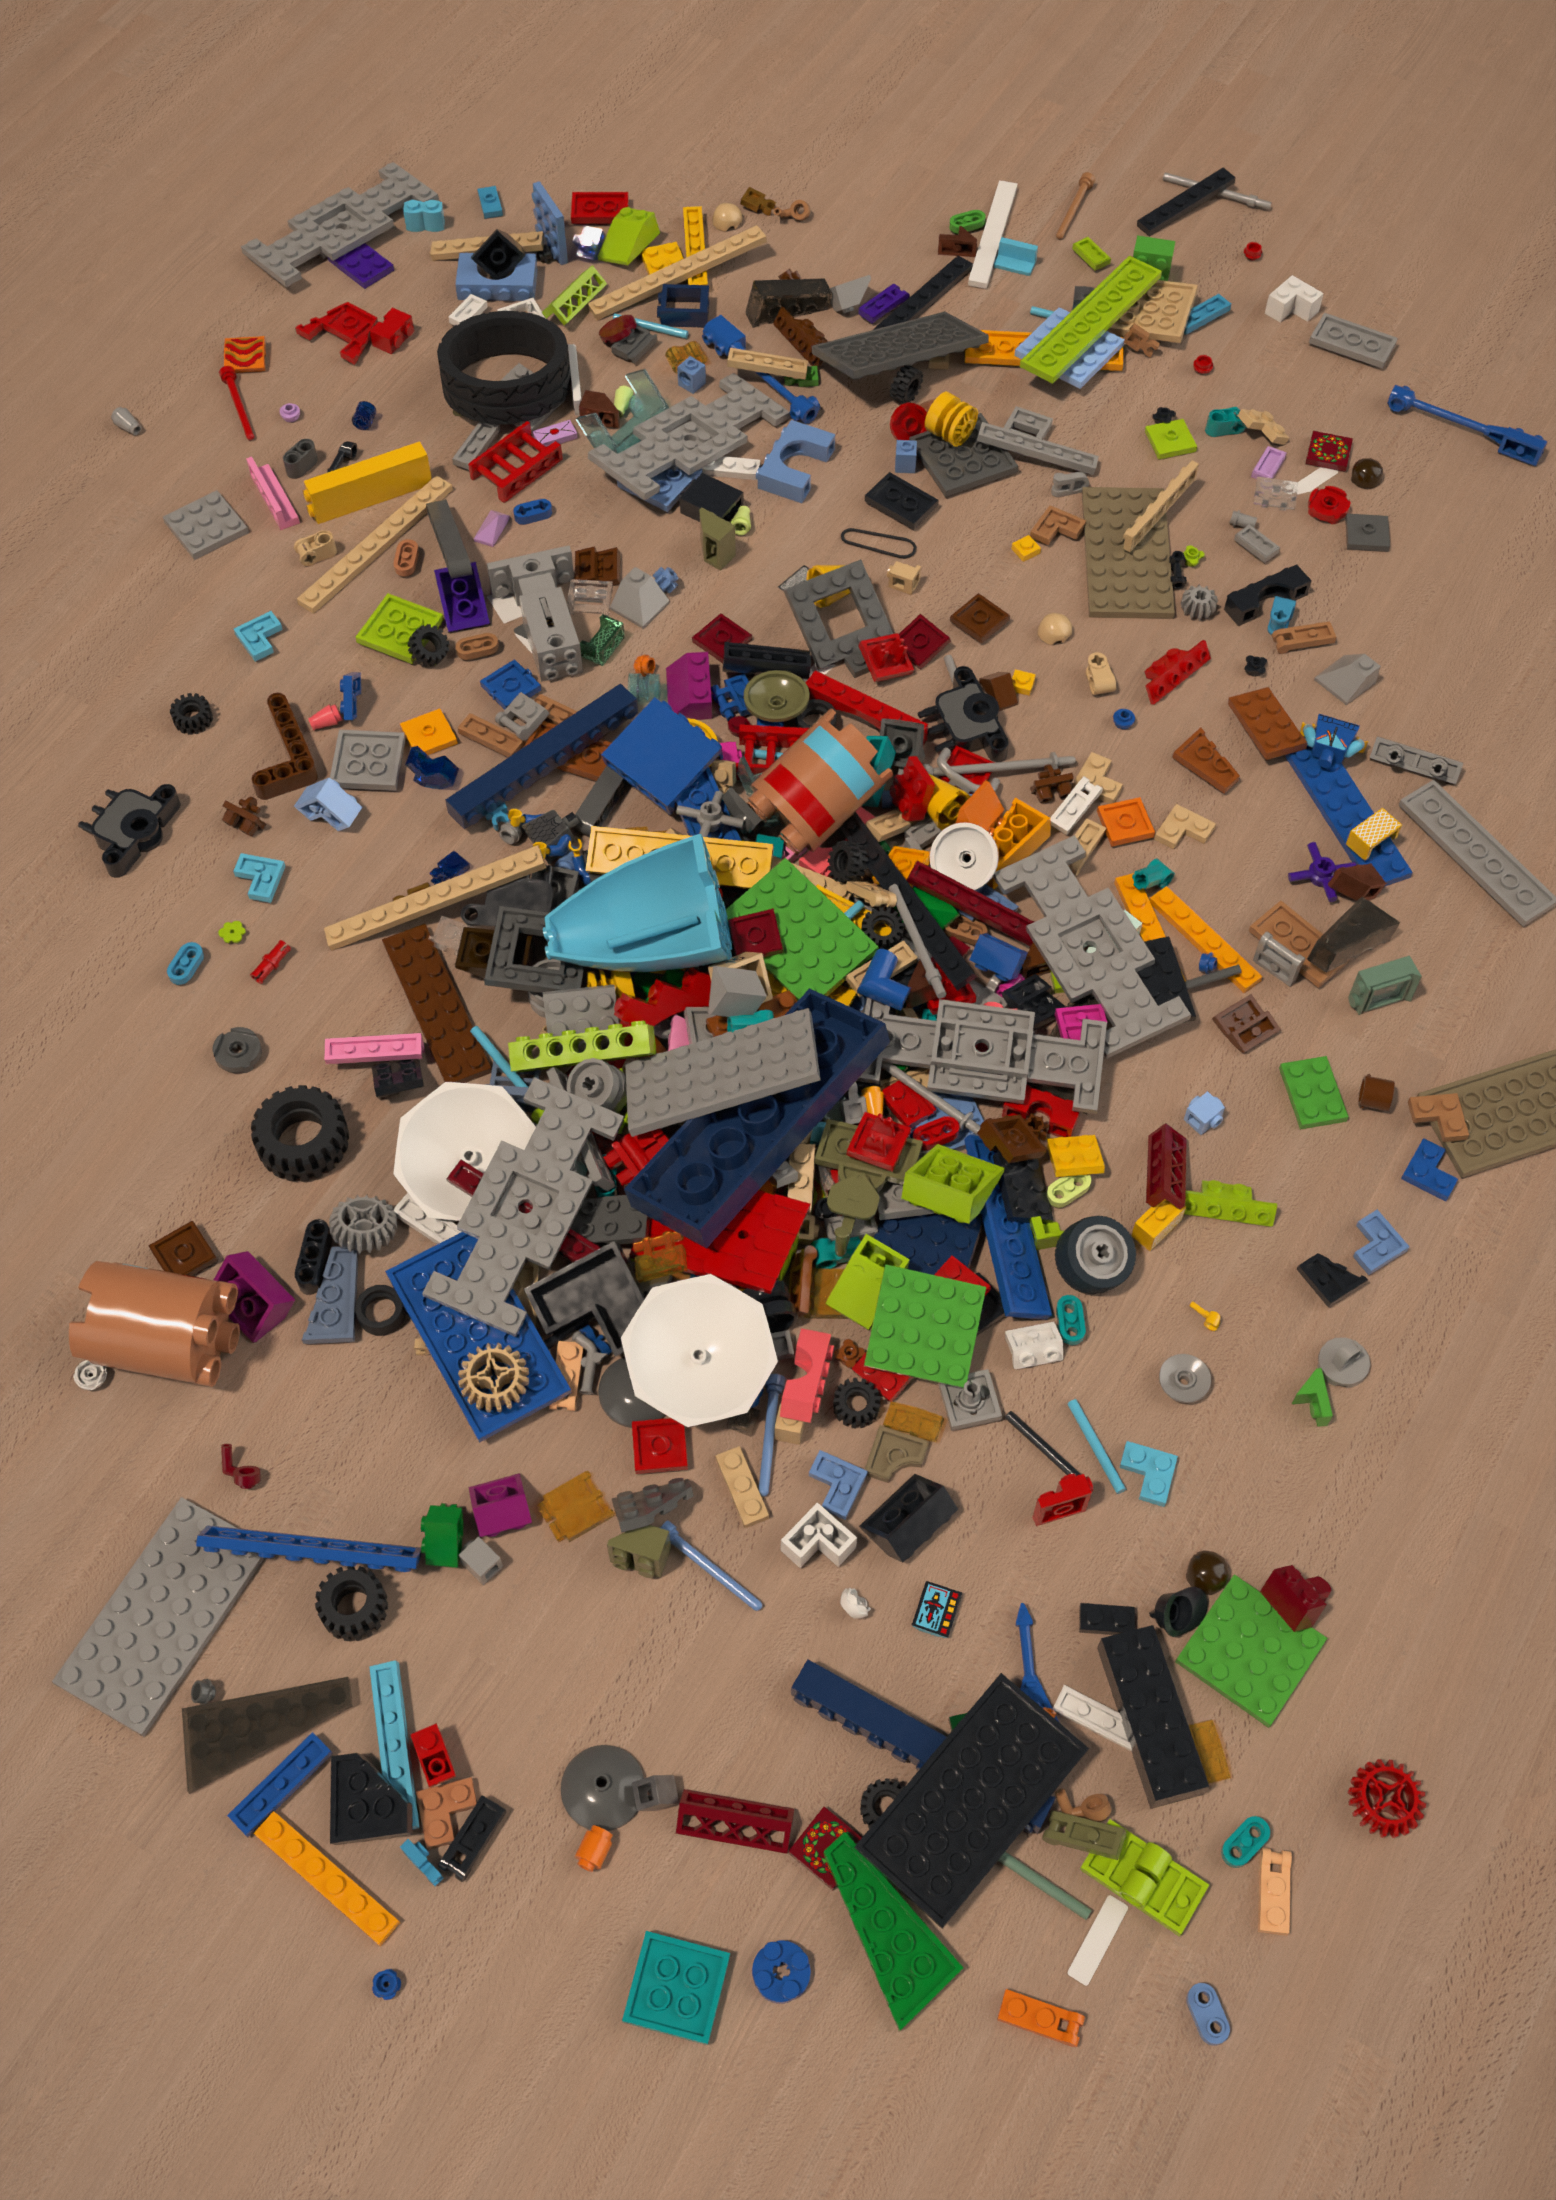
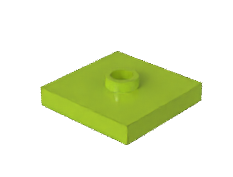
M1184 419L1174 420L1167 424L1159 423L1145 426V433L1158 460L1197 451V445Z

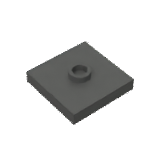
M1346 514L1347 549L1389 552L1388 516Z

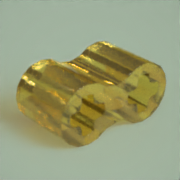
M691 341L680 347H670L665 354L674 373H678L677 367L690 356L703 364L707 362V357L697 341Z

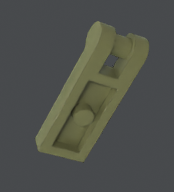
M1051 1811L1048 1819L1050 1825L1044 1831L1043 1841L1051 1845H1062L1115 1860L1119 1859L1127 1834L1125 1829L1058 1811ZM1066 1826L1065 1833H1061V1827Z

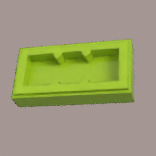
M1089 237L1073 243L1072 249L1095 271L1111 263V258Z

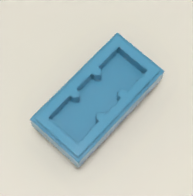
M496 186L478 188L477 191L484 219L503 216Z

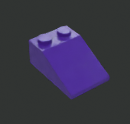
M476 562L470 563L472 575L451 579L447 567L434 570L448 633L490 625Z

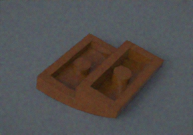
M594 546L575 551V584L585 587H605L620 584V552L618 548L615 547L597 552Z
M1252 994L1212 1018L1220 1031L1242 1053L1247 1052L1281 1030L1270 1012H1264Z

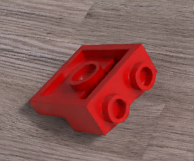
M917 756L908 757L903 774L895 775L890 786L889 793L893 798L892 803L899 807L902 812L901 816L906 821L924 820L936 785Z
M1068 1474L1061 1478L1056 1492L1048 1491L1040 1495L1032 1516L1035 1525L1040 1526L1085 1512L1093 1492V1485L1089 1476L1085 1477L1084 1474L1077 1476L1076 1474Z

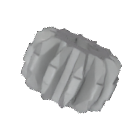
M1198 584L1197 587L1190 586L1188 590H1185L1181 600V608L1184 611V615L1190 614L1191 619L1197 617L1200 621L1202 617L1208 619L1210 615L1214 614L1218 599L1215 596L1214 590H1209L1208 586L1203 588Z

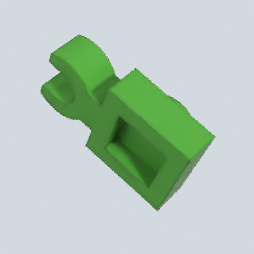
M817 366L807 367L805 380L784 376V384L790 386L798 383L799 387L818 386Z

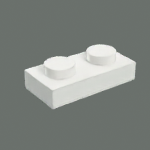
M470 294L448 317L449 323L459 325L460 322L470 317L480 315L488 307L487 301Z

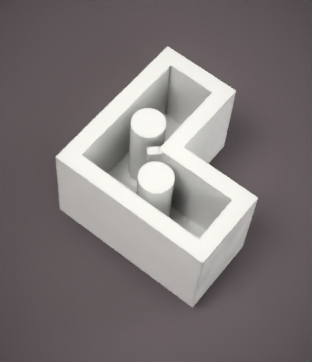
M1292 275L1269 295L1265 314L1278 322H1282L1293 313L1308 322L1319 312L1324 293Z
M816 1503L781 1539V1552L801 1568L817 1550H820L839 1567L856 1549L857 1537L820 1504Z

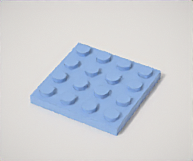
M1060 307L1055 310L1015 349L1014 356L1023 359L1070 312ZM1106 331L1059 379L1081 389L1124 346L1125 339Z

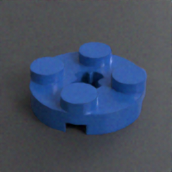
M784 1940L769 1942L757 1953L754 1959L752 1976L755 1986L762 1997L770 2002L785 2004L795 2000L805 1992L810 1981L811 1969L808 1956L798 1945ZM781 1964H785L787 1966L786 1970H790L789 1976H783L782 1980L776 1979L777 1973L773 1974L774 1967H780Z

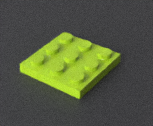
M387 593L356 635V642L413 664L415 661L411 657L413 654L408 652L410 636L422 625L431 624V627L435 625L438 629L444 617L442 613ZM421 640L423 647L426 646L429 640Z

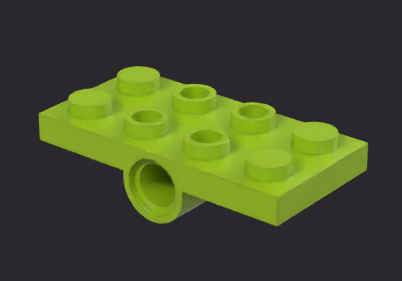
M1111 1819L1107 1822L1108 1825L1123 1828ZM1126 1829L1127 1834L1118 1860L1092 1853L1088 1854L1080 1868L1082 1872L1179 1937L1182 1935L1209 1887L1208 1883L1174 1862L1172 1856L1163 1848L1151 1842H1144Z

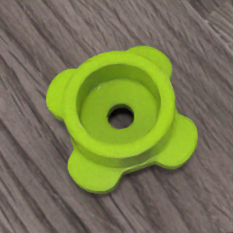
M1192 545L1186 546V550L1183 552L1185 565L1189 567L1198 565L1200 558L1204 557V552L1199 551Z

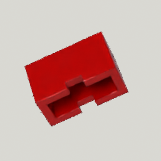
M393 307L383 316L384 321L382 323L378 322L370 330L372 346L391 355L414 332L412 316Z

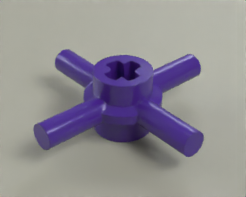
M1311 842L1307 845L1313 860L1309 870L1288 873V879L1290 882L1310 879L1314 885L1324 888L1329 902H1334L1337 900L1335 890L1328 885L1329 881L1333 878V873L1341 867L1355 866L1356 863L1350 862L1335 865L1330 858L1321 857L1316 842Z

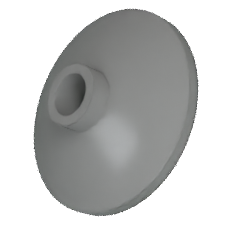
M1177 1354L1168 1358L1163 1363L1159 1372V1382L1163 1391L1170 1398L1182 1403H1192L1202 1399L1207 1394L1211 1385V1375L1208 1367L1199 1358L1189 1354ZM1185 1379L1188 1382V1384L1183 1385L1179 1382V1380Z

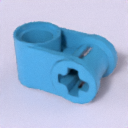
M1275 596L1267 628L1270 635L1275 630L1288 628L1295 610V600Z

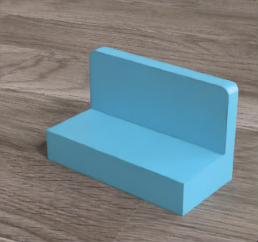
M1001 237L994 268L1030 276L1037 260L1038 246Z

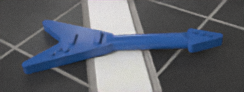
M1021 1603L1015 1626L1019 1627L1024 1670L1020 1689L1042 1708L1047 1707L1053 1710L1035 1675L1030 1632L1033 1620L1025 1604Z

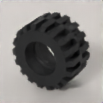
M347 1566V1570L344 1571L342 1567L337 1568V1574L332 1575L330 1572L326 1576L328 1581H321L319 1585L321 1592L316 1591L315 1596L318 1601L315 1603V1608L326 1630L329 1633L332 1632L333 1636L338 1639L342 1636L344 1641H350L351 1637L359 1641L362 1640L361 1635L366 1634L367 1637L373 1635L371 1630L373 1628L378 1630L381 1627L379 1621H385L387 1616L385 1610L388 1609L387 1596L379 1579L376 1578L372 1571L369 1570L367 1572L365 1567L359 1566L358 1570L354 1566ZM360 1592L367 1595L364 1606L358 1612L351 1615L337 1612L339 1602L347 1594Z

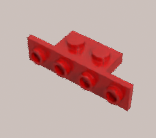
M1206 640L1200 641L1189 651L1177 648L1170 649L1144 671L1146 678L1152 679V681L1145 685L1151 704H1156L1211 659Z

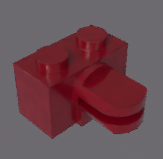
M1293 1565L1274 1569L1260 1592L1293 1632L1313 1627L1327 1605L1325 1601L1332 1590L1328 1582L1323 1578L1316 1576L1304 1579Z

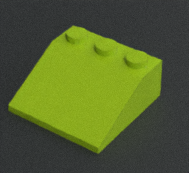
M937 1144L905 1172L901 1199L909 1201L915 1206L928 1208L936 1214H944L958 1222L969 1224L981 1212L1004 1173V1168Z

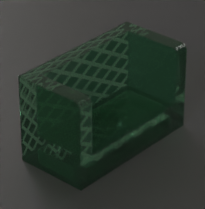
M604 614L599 617L600 629L591 641L586 642L582 640L580 642L581 657L601 666L606 663L625 638L624 623Z

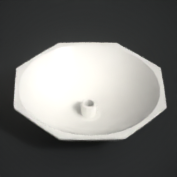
M445 1082L401 1117L393 1174L429 1218L460 1221L472 1197L447 1182L446 1178L458 1162L462 1159L477 1170L485 1173L501 1140L525 1150L536 1126L502 1086Z
M712 1274L653 1287L621 1337L635 1396L686 1427L747 1413L778 1362L763 1304Z

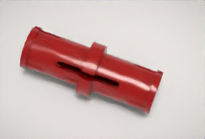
M279 940L270 953L262 957L263 961L256 969L250 973L251 978L254 979L261 973L255 981L262 984L272 970H276L280 966L279 962L291 951L290 946L287 945L281 950L286 943Z

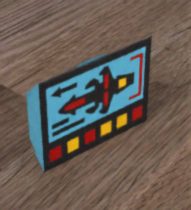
M926 1581L912 1626L919 1631L937 1637L948 1638L962 1592Z

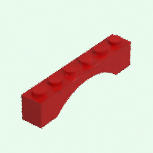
M816 670L806 681L809 689V700L821 699L827 701L834 706L835 710L856 715L870 722L878 729H881L882 718L923 724V745L926 743L928 734L927 723Z

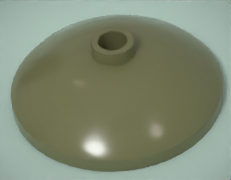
M781 670L767 671L755 676L748 682L744 689V703L748 711L761 720L783 722L797 717L806 709L809 703V689L807 684L793 673Z

